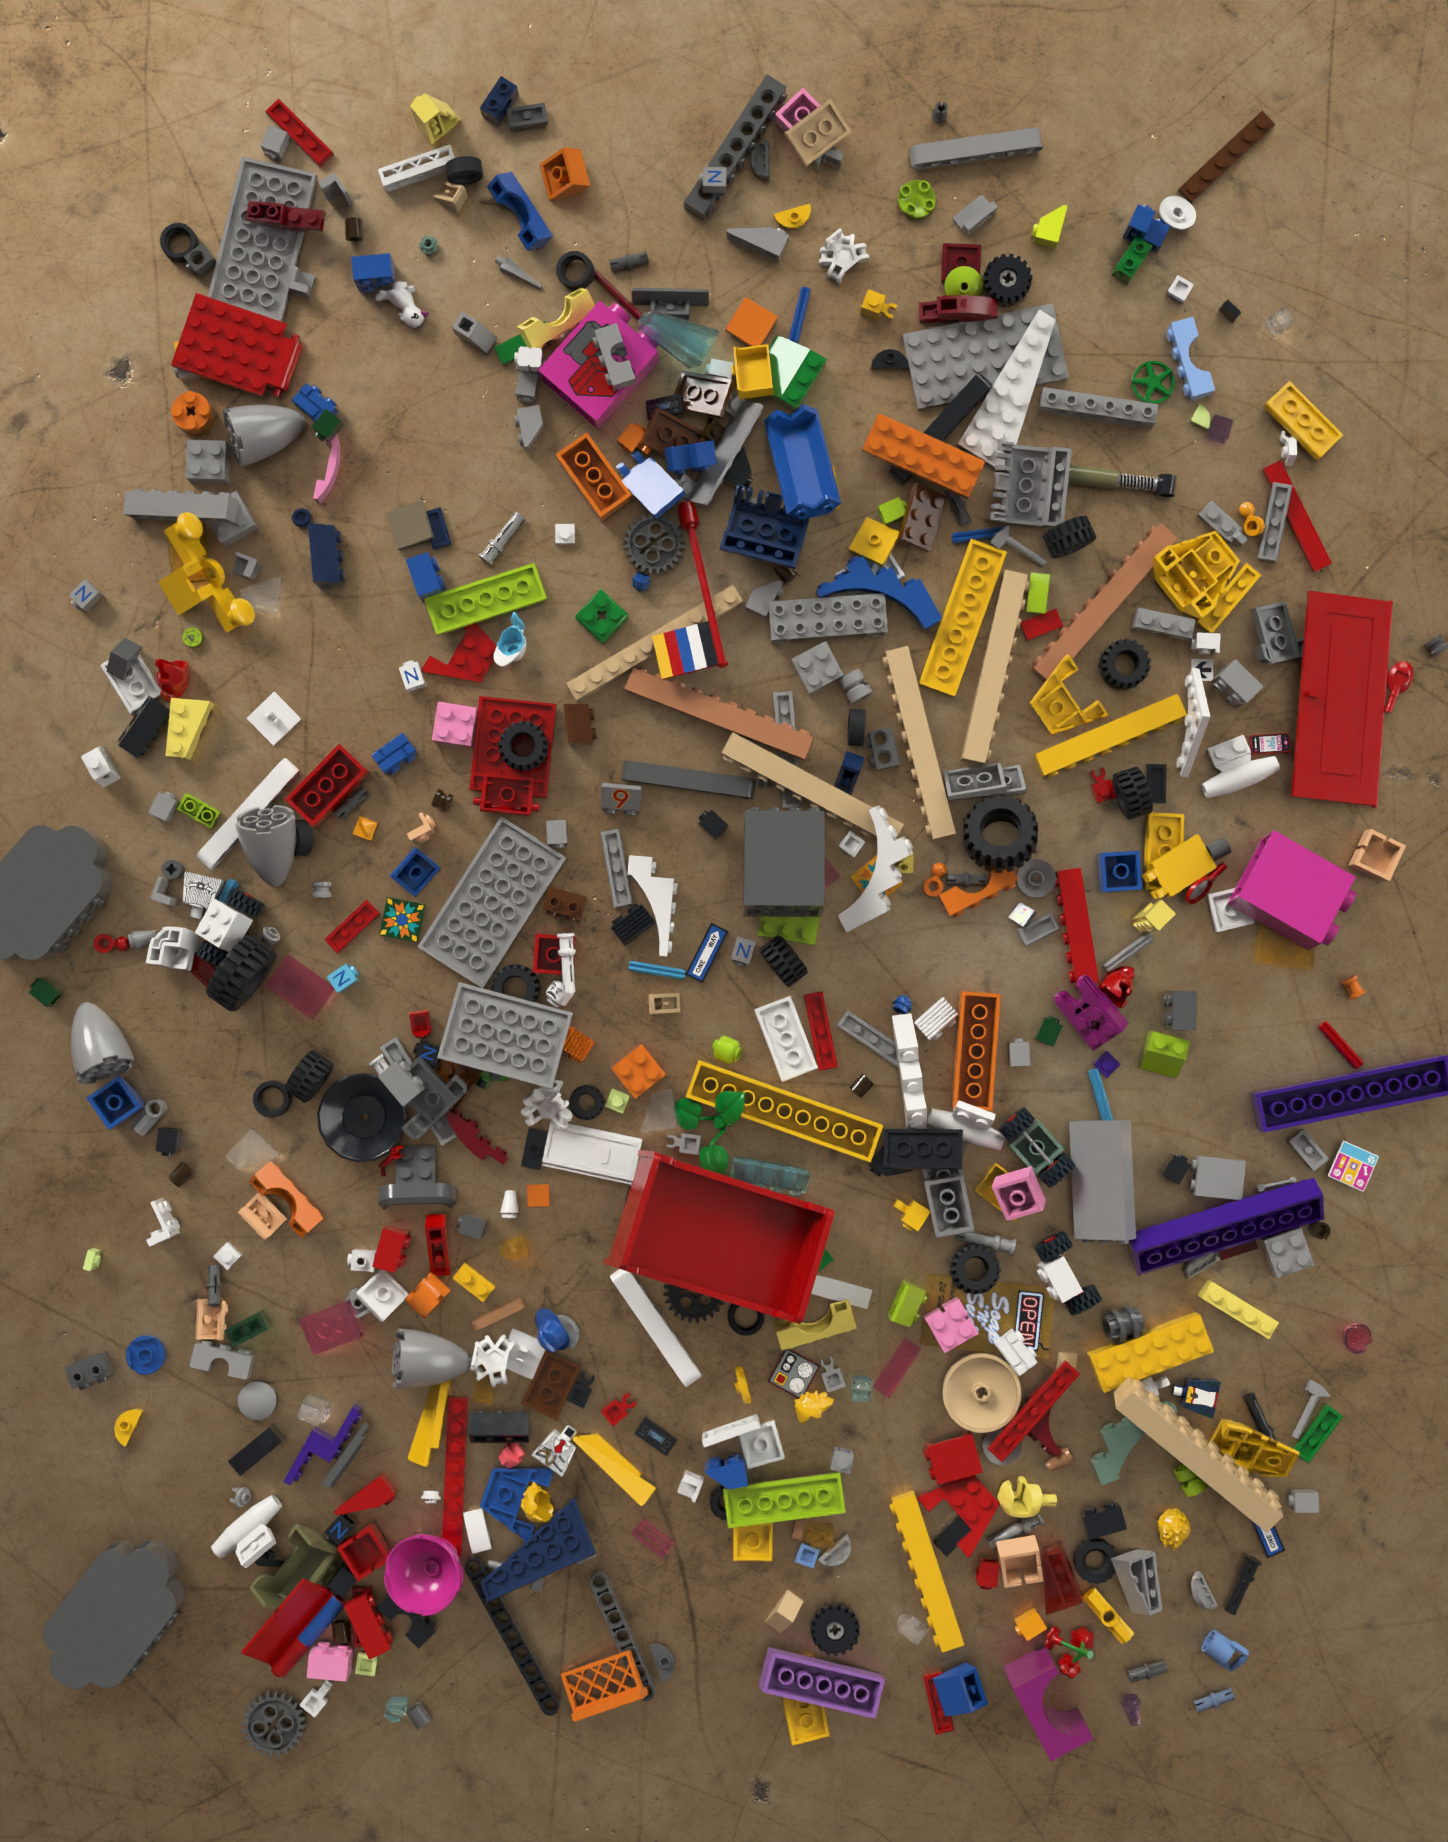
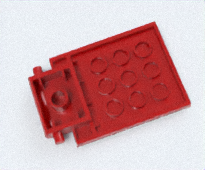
M196 293L171 366L263 397L265 388L269 387L274 389L272 396L279 398L281 392H288L303 345L298 342L300 336L297 334H292L291 339L283 336L287 323Z
M479 696L469 790L482 792L481 798L474 797L473 805H479L480 812L531 817L532 811L539 812L540 804L533 803V797L547 799L557 704ZM529 721L532 724H536L542 729L549 745L548 755L545 757L544 763H541L537 769H532L533 771L526 770L520 772L519 770L512 769L504 762L499 753L498 741H500V735L513 722ZM525 735L515 739L512 745V750L518 757H527L535 749L534 740Z

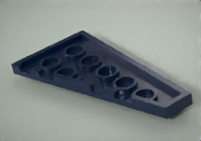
M573 1497L562 1510L560 1509L550 1521L537 1530L516 1552H513L503 1564L497 1567L480 1583L487 1602H491L597 1554L576 1498Z

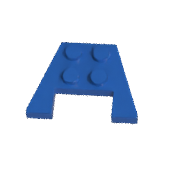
M493 1467L480 1507L499 1522L501 1521L509 1530L519 1535L524 1541H527L532 1536L535 1525L516 1518L522 1503L521 1499L524 1497L523 1493L526 1491L529 1481L549 1487L554 1471L550 1468L509 1469Z

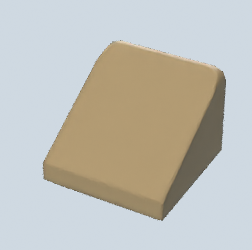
M1058 1351L1056 1369L1064 1360L1076 1369L1078 1354Z

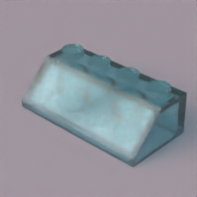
M733 1155L729 1177L762 1188L763 1186L771 1187L770 1190L782 1193V1189L789 1190L792 1195L801 1196V1193H806L811 1171L807 1168Z

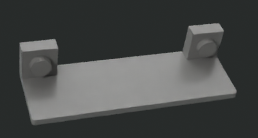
M732 391L725 410L731 418L725 427L726 429L718 445L714 446L717 464L710 465L711 469L700 471L695 481L683 473L679 474L675 480L686 493L682 497L685 501H691L703 506H707L712 501L716 489L721 485L723 477L732 466V462L741 450L743 442L751 433L755 421L760 417L764 407L762 404L739 399V396Z
M884 593L769 602L771 644L788 643L791 639L867 634V637L884 636L888 632Z

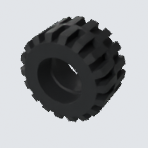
M1077 516L1049 529L1042 536L1052 558H1061L1088 546L1097 538L1087 516Z
M1120 639L1107 647L1101 655V661L1099 662V667H1101L1099 672L1100 675L1103 674L1104 682L1108 681L1110 687L1115 686L1118 690L1121 688L1128 690L1140 684L1147 677L1148 671L1151 668L1149 666L1151 658H1148L1149 652L1143 649L1145 647L1143 644L1138 645L1136 640ZM1126 654L1133 659L1135 670L1132 674L1124 675L1117 671L1115 667L1117 655Z
M529 721L513 722L500 735V741H498L499 753L504 762L512 769L519 770L520 772L526 770L533 771L532 769H537L541 763H544L545 757L548 755L549 745L542 729L536 724H532ZM524 735L531 737L535 743V749L532 754L527 757L516 756L512 750L515 739Z
M1136 766L1115 773L1112 778V784L1117 803L1123 815L1128 820L1151 813L1153 810V799L1143 772Z
M776 935L759 949L760 954L788 987H791L808 973L805 964L780 935Z
M512 964L500 968L494 974L490 984V991L505 994L504 985L506 981L512 977H519L527 985L526 994L521 999L531 1002L538 1000L541 990L540 981L530 968L524 965Z
M310 1051L303 1057L289 1076L285 1090L303 1103L308 1102L325 1083L332 1072L334 1063L317 1051Z
M969 1245L958 1250L952 1257V1262L949 1266L951 1271L949 1273L952 1276V1282L957 1285L959 1290L961 1289L963 1292L970 1294H981L989 1291L996 1285L997 1280L1000 1278L999 1272H1001V1268H999L1000 1262L996 1258V1254L991 1252L988 1247ZM970 1258H979L985 1264V1276L979 1281L969 1280L964 1273V1265Z

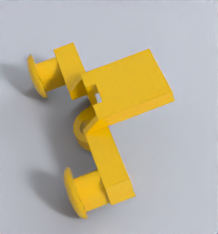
M182 513L179 515L177 523L165 529L164 532L184 565L158 581L160 587L178 616L206 599L226 633L240 625H250L255 619L253 606L245 599H235L228 587L225 589L221 587L225 581L223 568L216 560L211 558L204 559L203 557L207 552L199 541L203 532L201 521L192 513ZM202 570L209 584L195 591L188 577Z

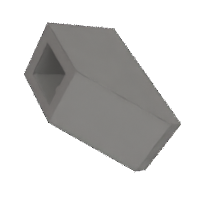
M463 311L452 327L455 335L488 354L497 339V336L483 324Z
M539 405L516 409L517 416H514L516 427L521 429V434L518 435L520 446H524L525 451H530L544 430Z
M778 580L753 589L745 610L766 620L769 615V602L775 601L776 598L780 599L784 588L781 587L783 581Z

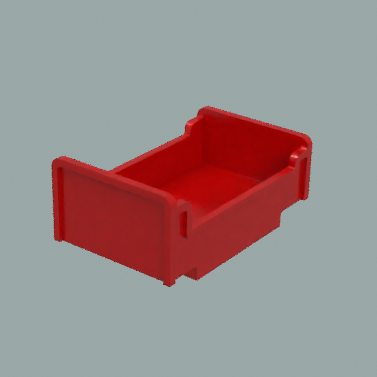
M639 1150L637 1156H640L609 1259L605 1258L603 1264L801 1324L833 1222L834 1210L690 1165L654 1151Z

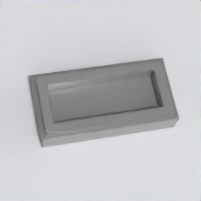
M1052 912L1030 922L1025 929L1020 927L1016 930L1026 947L1060 930Z

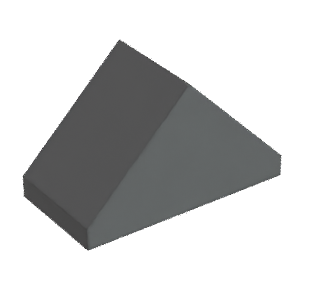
M124 638L110 652L106 672L125 681L143 647Z

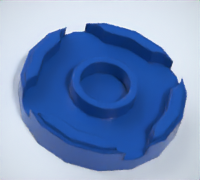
M151 1335L135 1338L126 1350L128 1366L140 1375H149L158 1371L166 1359V1350L163 1343Z

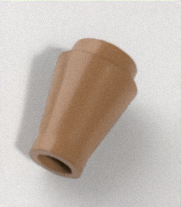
M1062 1447L1060 1454L1057 1457L1053 1455L1045 1464L1049 1471L1053 1472L1054 1470L1073 1465L1072 1462L1076 1461L1069 1447Z

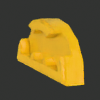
M810 203L775 213L773 217L778 224L789 230L798 229L804 226L809 219L811 206Z
M736 1366L735 1371L738 1382H735L737 1394L741 1393L744 1405L750 1404L752 1400L743 1366Z
M137 1408L127 1410L116 1420L114 1427L115 1436L123 1446L126 1447L144 1410Z

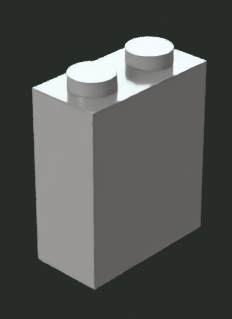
M1195 1155V1159H1192L1191 1171H1194L1193 1179H1190L1189 1182L1191 1194L1195 1196L1241 1200L1246 1161Z

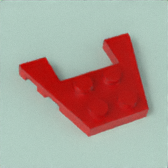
M477 624L464 627L467 631L449 663L445 664L429 655L421 671L428 674L482 683L494 662V652L497 645Z
M975 1475L956 1480L917 1498L928 1512L945 1499L966 1523L971 1531L957 1543V1546L968 1558L973 1554L1000 1505Z

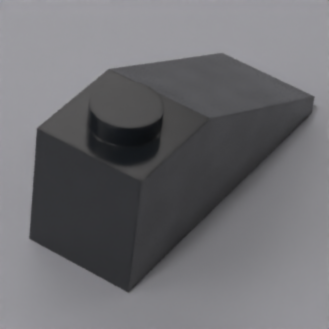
M273 1423L228 1462L241 1476L277 1447L286 1437Z

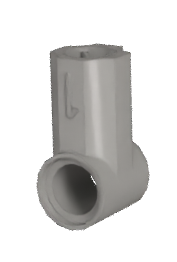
M162 1099L149 1101L145 1109L131 1125L133 1130L142 1136H146L159 1118L167 1112V1103ZM155 1103L158 1104L160 1107L159 1113H156L153 1110V1105Z

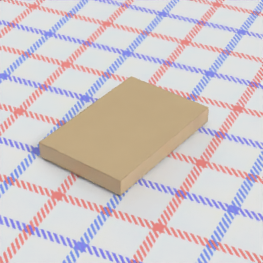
M828 99L783 134L804 167H806L852 131L832 100Z

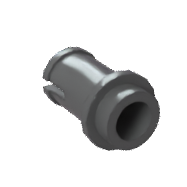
M941 101L938 102L933 110L932 117L937 122H943L947 118L948 105L945 102L942 105Z

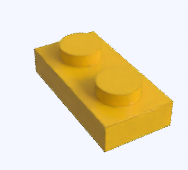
M466 1262L453 1277L456 1282L482 1302L485 1301L496 1287Z

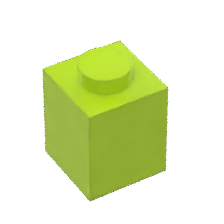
M897 497L879 505L877 511L882 523L889 526L903 520L907 504L905 501H901L900 497Z

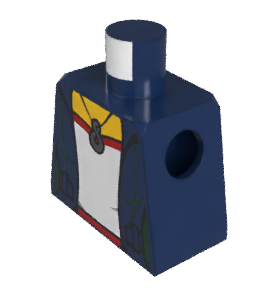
M1187 1377L1185 1378L1184 1386L1173 1384L1171 1395L1181 1398L1180 1405L1213 1419L1221 1382L1213 1378Z

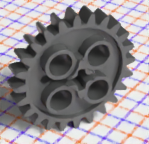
M650 512L648 518L641 514L642 520L634 518L636 524L629 523V527L632 530H625V534L629 536L623 538V541L628 543L623 546V549L629 550L625 553V556H631L629 563L636 562L635 569L641 566L642 573L646 569L649 570V575L652 574L653 570H656L657 575H659L661 569L667 573L666 567L669 566L671 569H674L673 562L680 563L677 556L683 557V553L680 550H684L685 546L680 543L685 542V538L679 537L683 534V530L677 531L680 526L679 523L673 525L674 518L668 521L667 514L662 518L659 516L657 519ZM654 526H659L661 528V532L659 534H653L651 532V528ZM668 533L667 536L660 539L663 536V534ZM638 538L646 540L643 546H638L635 542ZM652 540H653L654 542L658 541V542H657V543H658V546H657V547H655L654 545L651 546V541H652ZM670 541L673 543V547L668 550L664 549L663 543ZM647 549L644 554H640L641 551ZM650 553H656L658 558L655 561H649L647 556Z
M276 1690L272 1696L271 1692L268 1691L266 1697L261 1693L258 1697L259 1700L254 1698L252 1700L253 1705L249 1704L247 1706L248 1711H245L243 1714L247 1719H243L241 1722L242 1725L246 1726L242 1729V1732L248 1733L244 1740L250 1739L249 1747L255 1745L254 1752L261 1749L262 1756L267 1751L270 1758L274 1752L280 1757L282 1750L285 1754H288L289 1748L294 1750L296 1747L295 1743H300V1737H303L305 1734L301 1729L306 1727V1723L302 1722L305 1720L306 1715H300L303 1708L297 1709L299 1701L291 1702L293 1696L287 1699L286 1692L279 1696V1692ZM267 1707H273L276 1713H269ZM281 1709H283L284 1713L265 1739L263 1737ZM283 1718H289L292 1724H285ZM257 1723L263 1724V1726H264L265 1729H264V1730H259V1729L256 1727V1724H257ZM272 1735H279L281 1741H275Z

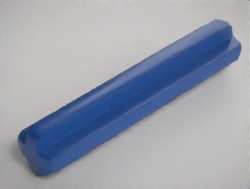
M801 287L789 335V340L797 344L811 289L808 287Z
M1005 526L953 533L952 542L953 544L970 542V539L976 541L989 540L994 537L997 531Z

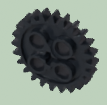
M664 1284L663 1286L668 1289V1291L663 1293V1296H669L665 1300V1304H672L668 1310L675 1309V1317L681 1314V1321L685 1317H688L689 1323H691L692 1318H695L696 1322L699 1323L700 1317L707 1321L706 1315L713 1318L712 1311H720L717 1305H724L723 1301L710 1297L711 1301L709 1304L704 1305L700 1302L703 1294L697 1293L696 1296H693L692 1292L678 1294V1291L690 1290L670 1284ZM683 1297H688L692 1303L685 1307L681 1304L680 1300Z

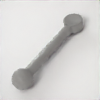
M1291 1177L1289 1180L1271 1184H1258L1256 1189L1262 1192L1266 1188L1289 1183L1294 1184L1297 1182V1179Z

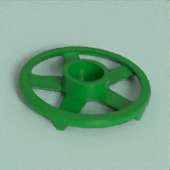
M1147 361L1141 364L1132 376V389L1135 395L1146 403L1158 404L1170 397L1175 387L1172 369L1159 361ZM1152 365L1161 366L1166 371L1156 375ZM1146 366L1147 378H1136L1137 373ZM1169 375L1171 378L1170 390L1166 389L1161 383ZM1135 384L1145 385L1147 388L1144 398L1137 392ZM1156 390L1165 395L1162 399L1150 400L1153 392Z

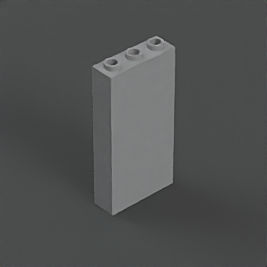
M1069 1121L1071 1160L1075 1164L1074 1169L1071 1170L1074 1239H1082V1243H1092L1094 1240H1099V1243H1111V1240H1117V1244H1128L1129 1240L1136 1239L1131 1121Z

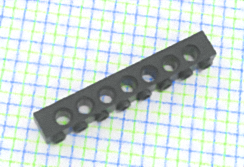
M768 74L707 166L723 167L722 163H731V166L726 168V185H730L736 176L734 173L737 168H742L746 161L745 156L755 148V141L758 136L762 137L767 128L765 125L768 120H773L777 113L776 108L779 104L782 105L787 98L786 86ZM770 98L772 102L767 104L763 100ZM760 114L762 118L757 120L753 118V115ZM744 130H750L752 134L747 136L744 135L742 132ZM734 146H739L742 148L738 152L732 150ZM698 180L684 201V209L704 221L706 216H711L715 209L714 204L717 200L720 201L725 193H703V186H699ZM703 194H709L711 196L707 200L701 198Z

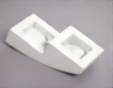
M481 1508L463 1513L472 1554L492 1550L484 1509Z

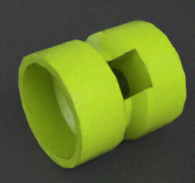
M1183 1463L1173 1470L1178 1481L1182 1482L1181 1487L1187 1497L1195 1496L1206 1490L1209 1486Z

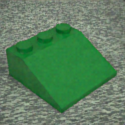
M776 335L769 346L774 395L767 397L794 412L802 405L826 366L827 359L807 347Z

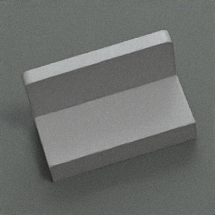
M335 172L318 182L328 202L342 194L349 206L353 204L347 190Z
M980 195L953 216V221L964 235L967 236L996 214L998 206L994 201L989 203L983 195Z
M158 877L150 899L178 907L180 899L166 895L171 880Z

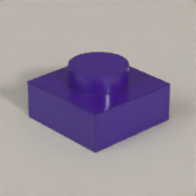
M1105 1051L1093 1063L1105 1078H1108L1121 1065L1108 1051Z

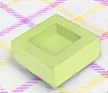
M612 1088L605 1107L623 1114L630 1095Z
M94 1248L88 1250L83 1266L84 1270L92 1271L99 1266L101 1250Z
M359 1652L355 1674L375 1676L378 1656L369 1660L366 1653Z

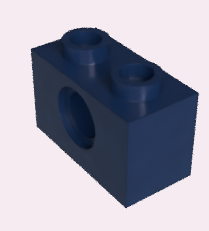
M500 76L480 106L482 117L499 126L507 114V108H511L519 96L517 86Z

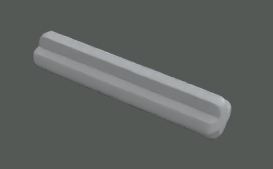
M1145 933L1104 963L1103 968L1107 973L1112 972L1154 941L1150 933Z

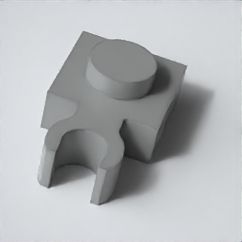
M682 1133L681 1138H677L675 1135L667 1136L675 1140L672 1145L666 1144L667 1147L679 1146L680 1153L699 1154L701 1135Z
M831 1355L829 1356L831 1362L827 1365L823 1363L822 1358L820 1360L821 1365L826 1369L821 1375L828 1393L846 1387L840 1367L833 1368L834 1361Z

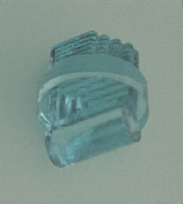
M863 1376L853 1378L850 1391L853 1393V1402H867L871 1400L870 1394L873 1392L871 1378Z
M390 1697L387 1701L384 1715L390 1722H400L406 1715L408 1697Z

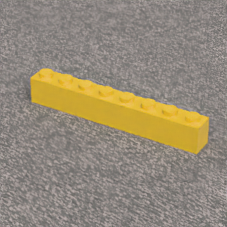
M1175 694L1033 755L1041 777L1047 775L1048 778L1058 775V770L1065 768L1066 771L1076 767L1075 763L1081 760L1083 763L1094 759L1093 755L1098 753L1101 756L1112 752L1111 748L1117 745L1119 748L1130 744L1129 740L1135 737L1138 741L1147 737V732L1154 730V733L1166 729L1164 725L1169 723L1172 726L1183 721L1182 718L1187 713L1179 695Z
M909 1491L891 1497L893 1503L889 1505L893 1516L897 1515L899 1520L895 1524L899 1535H904L905 1541L902 1542L905 1554H910L911 1560L908 1563L911 1572H916L917 1579H914L917 1590H922L924 1596L920 1600L923 1609H928L930 1616L926 1617L930 1629L934 1628L936 1633L933 1636L936 1648L940 1647L943 1653L964 1646L914 1491Z

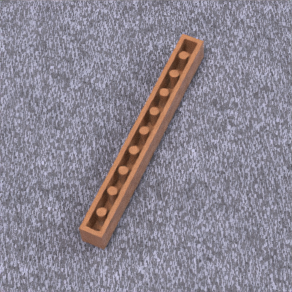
M1160 523L1157 527L1153 525L1146 533L1148 538L1144 542L1140 540L1133 548L1135 550L1132 556L1128 554L1122 560L1121 564L1123 566L1118 571L1115 568L1108 576L1110 581L1106 585L1102 583L1095 591L1098 595L1094 599L1090 597L1083 605L1085 610L1081 614L1077 612L1070 620L1072 622L1069 628L1064 627L1058 633L1060 638L1057 642L1051 641L1045 648L1047 653L1043 658L1039 655L1032 663L1035 667L1031 671L1042 681L1045 682L1065 655H1070L1072 659L1152 569L1153 557L1165 547L1173 545L1178 539L1164 525Z
M641 666L638 669L632 668L624 688L627 692L806 761L814 741L811 732L803 729L800 732L793 730L794 726L783 722L782 725L775 723L774 718L764 715V718L757 716V712L746 708V711L739 709L738 704L728 701V704L721 702V698L716 695L710 694V697L703 695V691L693 687L690 690L685 688L686 684L675 680L672 683L667 681V679L662 680L661 674L657 673L654 676L649 674L650 670Z

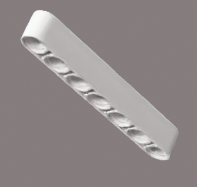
M287 758L280 761L197 853L196 858L210 870L214 869L239 842L236 830L237 816L255 807H259L260 810L270 808L301 771Z
M619 1269L610 1275L613 1283L684 1386L687 1387L702 1377L700 1370L634 1274Z

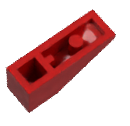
M446 1213L427 1214L425 1234L430 1272L436 1276L451 1275Z
M383 1472L337 1507L334 1513L335 1515L377 1508L382 1504L387 1506L395 1500L394 1495L397 1493V1489Z

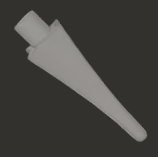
M500 256L496 258L495 263L500 265V271L517 277L538 289H542L541 284L527 275L508 256L505 259Z

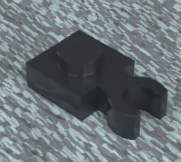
M582 1371L580 1374V1384L574 1382L566 1401L583 1409L592 1392L588 1385H591L595 1379V1375H592L590 1380H585L584 1375L586 1371Z

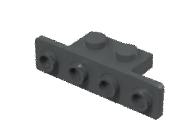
M632 288V304L651 305V319L689 320L690 306L709 305V290Z

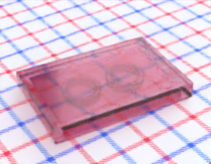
M289 954L265 985L312 1020H314L335 990L332 984Z
M350 1299L299 1319L313 1355L364 1336Z

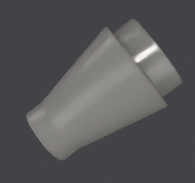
M156 930L132 931L131 934H128L131 949L136 948L138 950L149 945L152 937L155 938L157 935Z

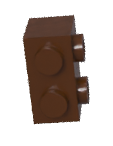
M549 886L543 909L547 910L546 914L557 917L558 914L565 915L566 920L576 922L577 919H582L587 897Z

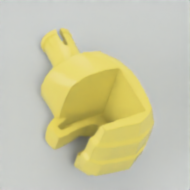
M1023 1476L1017 1477V1489L1014 1492L1012 1484L1008 1480L1002 1483L997 1495L998 1502L1003 1511L1010 1516L1019 1518L1033 1517L1039 1513L1041 1506L1056 1507L1057 1496L1055 1494H1042L1038 1484H1028Z

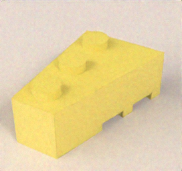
M425 93L422 96H417L410 105L417 128L431 145L461 121L447 103Z
M171 698L166 746L167 757L191 759L203 727L206 725L211 709L215 705L214 703L202 700Z

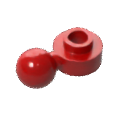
M100 934L95 937L93 942L95 950L99 953H108L113 948L124 952L130 948L129 939L125 936H120L114 940L108 934ZM103 940H106L108 942V945L106 947H103L101 945V942Z

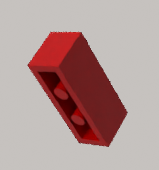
M368 1591L347 1600L344 1608L370 1660L391 1650L394 1640L391 1632L386 1631L384 1627L385 1620L381 1613L378 1614L375 1608L377 1603L374 1596H370Z

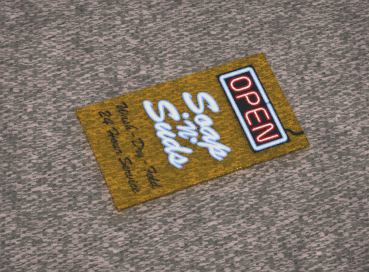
M928 1274L926 1285L927 1299L924 1304L923 1315L939 1307L942 1313L945 1312L942 1305L958 1297L979 1333L956 1346V1349L1001 1353L993 1342L1010 1329H1013L1015 1332L1019 1330L1025 1338L1023 1344L1026 1348L1030 1346L1036 1353L1037 1358L1048 1359L1054 1298L1049 1296L1046 1290L1047 1287L997 1281L996 1285L987 1292L970 1294L963 1292L961 1289L959 1290L957 1285L952 1282V1276ZM968 1278V1279L971 1280V1281H979V1280H981V1279ZM923 1316L920 1345L940 1347Z

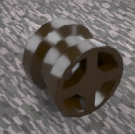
M438 789L431 806L439 807L443 812H447L454 795L445 794L443 790Z

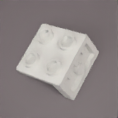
M163 1198L151 1202L162 1229L150 1233L151 1238L146 1240L149 1247L180 1233L178 1230L180 1225L170 1213L172 1210L171 1206Z

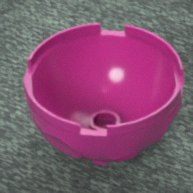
M430 1534L411 1536L398 1543L386 1559L384 1582L387 1592L394 1603L408 1613L412 1612L422 1616L436 1614L449 1606L461 1590L464 1570L457 1550L444 1538Z

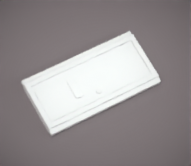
M551 1120L542 1166L631 1185L639 1158L637 1154L641 1149L642 1139L568 1123L566 1130H560L556 1127L555 1122Z

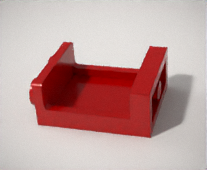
M971 1431L964 1432L962 1436L934 1444L926 1443L927 1449L923 1451L926 1461L931 1462L932 1468L929 1469L931 1479L936 1480L937 1485L983 1473Z

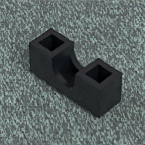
M389 1594L377 1606L390 1621L399 1614H405L410 1617L412 1626L407 1630L405 1636L418 1649L438 1628L436 1621L430 1615L422 1616L421 1614L408 1613L394 1603Z

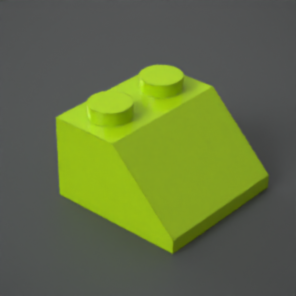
M1148 1031L1139 1068L1177 1078L1186 1060L1190 1041Z
M903 1280L888 1313L890 1321L911 1327L912 1323L916 1324L920 1314L917 1311L920 1305L923 1306L927 1299L926 1290Z

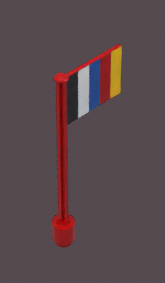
M691 501L680 503L677 512L681 528L686 530L689 535L708 621L652 636L662 680L715 666L724 668L728 665L696 534L700 521L696 506Z

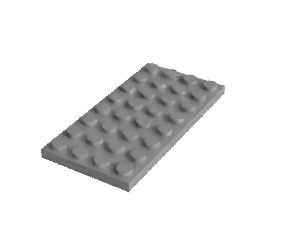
M247 157L241 158L208 297L283 322L290 294L288 286L293 268L297 265L304 232L278 229L246 221L248 202L285 204L287 207L310 209L318 178L316 173Z
M1053 303L998 314V319L959 322L902 334L917 410L949 405L978 372L994 384L1039 309L1054 318L1055 324L1035 386L1068 380L1069 376Z
M501 816L421 940L418 948L484 989L567 858Z

